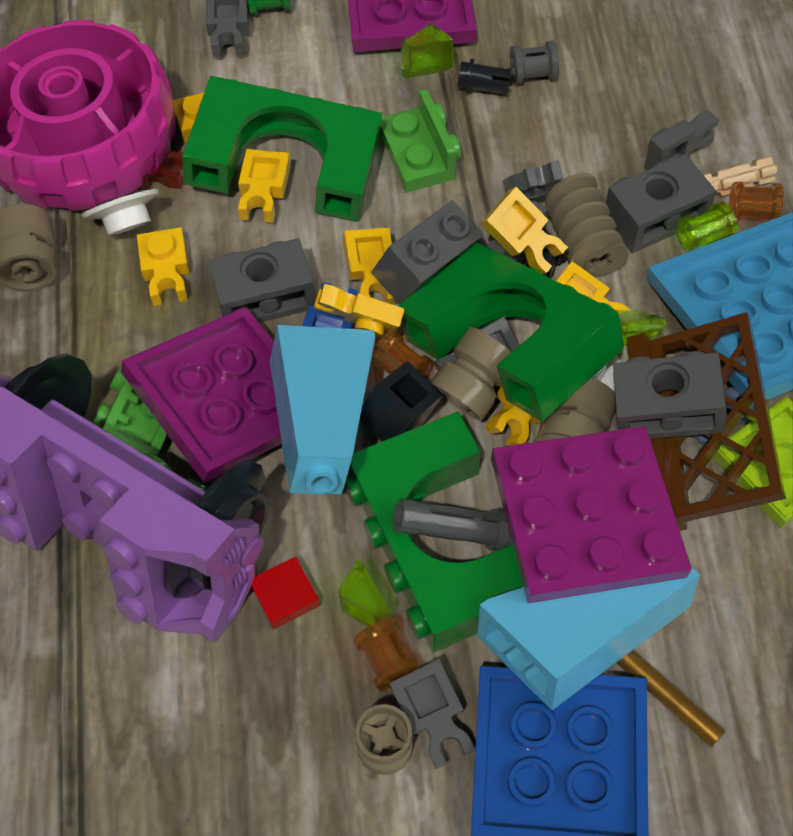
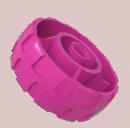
M92 20L65 21L63 24L49 27L41 26L18 35V39L0 48V186L6 192L12 191L18 195L22 202L46 210L47 207L67 208L68 211L86 210L97 207L99 203L129 195L142 186L143 180L150 174H155L162 166L171 150L170 140L173 139L176 133L173 96L167 77L155 53L149 45L141 44L134 33L113 24L108 26L96 24Z

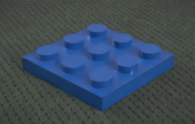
M480 666L471 836H649L647 678L599 675L554 710H551L509 668Z

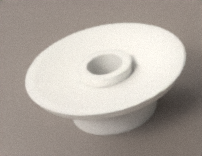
M159 189L146 190L112 200L84 212L81 216L85 220L102 219L108 236L136 229L151 222L145 204L159 195Z

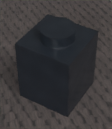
M406 361L375 385L362 406L360 421L383 442L422 426L443 395L413 365Z

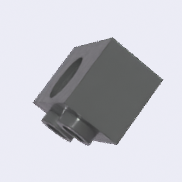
M684 154L670 161H661L651 169L631 178H621L608 188L606 204L610 210L609 216L613 217L616 223L615 231L620 233L623 243L633 254L708 220L717 191L688 155Z
M451 200L390 245L371 273L400 305L473 244L478 242L484 234L460 207Z
M300 238L277 241L267 246L243 252H231L222 257L208 260L222 316L246 307L255 319L261 323L305 312L308 310L309 305L314 306V284Z
M690 351L676 357L657 359L634 357L626 362L613 363L619 430L646 426L650 439L726 432V404L719 352L704 354L698 351ZM664 390H676L679 392L674 396L668 397L658 394Z

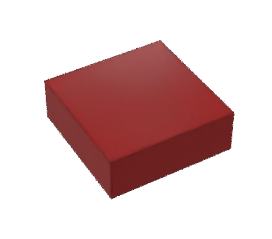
M296 556L255 576L251 585L273 630L320 606L319 598Z

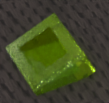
M432 23L402 44V76L406 79L444 72L453 67V39Z
M618 310L624 345H627V337L645 332L649 339H651L667 326L665 318L643 310Z
M358 560L338 589L341 611L378 633L387 634L390 629L389 608L365 566Z

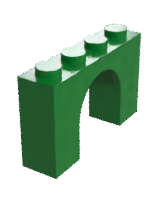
M210 75L182 156L184 185L228 194L239 157L248 145L266 136H292L314 147L323 160L316 188L315 213L358 222L379 141L382 112Z
M477 242L398 305V307L404 308L401 325L407 342L435 359H439L451 351L469 327L477 329L500 317H525L540 322V327L497 364V369L506 401L542 422L624 349L618 311L614 310L610 305L603 302L599 303L577 292L572 286L563 285L542 275L537 269L533 267L528 268L508 258L505 254L502 255Z
M458 411L353 453L348 471L349 476L346 477L344 484L352 505L357 506L361 504L368 519L363 520V526L374 549L382 547L389 562L384 564V570L393 591L396 594L403 591L411 606L405 612L415 637L418 640L426 637L433 653L478 633L481 603L489 598L523 587L512 544L473 561L451 563L425 554L413 543L407 533H395L393 530V511L400 498L420 502L433 493L479 474L480 450Z

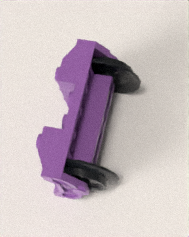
M66 353L47 358L38 365L28 367L15 377L0 374V534L11 543L18 544L21 541L35 551H38L64 524L66 529L78 539L86 540L89 538L102 546L107 556L111 574L110 580L113 583L117 600L116 606L127 619L136 624L144 621L158 631L202 634L215 642L240 612L255 577V562L263 547L264 540L260 535L268 516L269 501L267 495L263 493L265 475L262 465L245 460L229 468L205 492L84 418L91 397V373L85 361L81 358Z

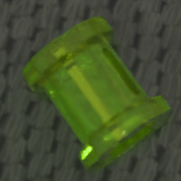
M718 201L709 207V211L692 218L685 215L677 220L676 233L682 248L689 252L738 233V223L728 204Z

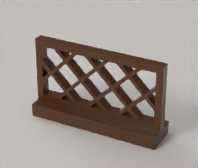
M747 312L650 340L645 332L626 338L629 359L634 357L657 359L666 358V352L683 347L704 354L716 353L712 349L722 336L739 331L741 334L742 342L730 358L719 353L720 364L723 365L721 369L723 387L734 372L748 378L750 381V386L738 402L724 395L726 407L732 409L726 417V432L704 434L711 439L696 460L689 458L681 452V444L687 436L650 439L680 531L688 529V521L786 499L752 323ZM744 358L746 360L747 367L741 364ZM664 390L658 394L668 397L674 396L679 392L676 390ZM753 401H754L755 411L749 409V407H750V405L752 404ZM742 416L758 423L759 431L746 448L727 438ZM721 445L741 455L725 478L706 467ZM761 447L763 448L764 458L757 454ZM752 461L767 470L770 486L746 491L735 483ZM684 464L690 467L686 474L684 471ZM700 474L719 484L707 501L690 504L688 490ZM729 491L735 493V494H732V495H728V496H727V494L729 493Z

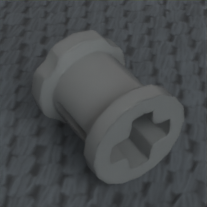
M546 41L545 46L524 49H520L518 45L510 47L511 76L515 84H521L523 79L542 76H548L549 80L558 78L559 59L554 41Z

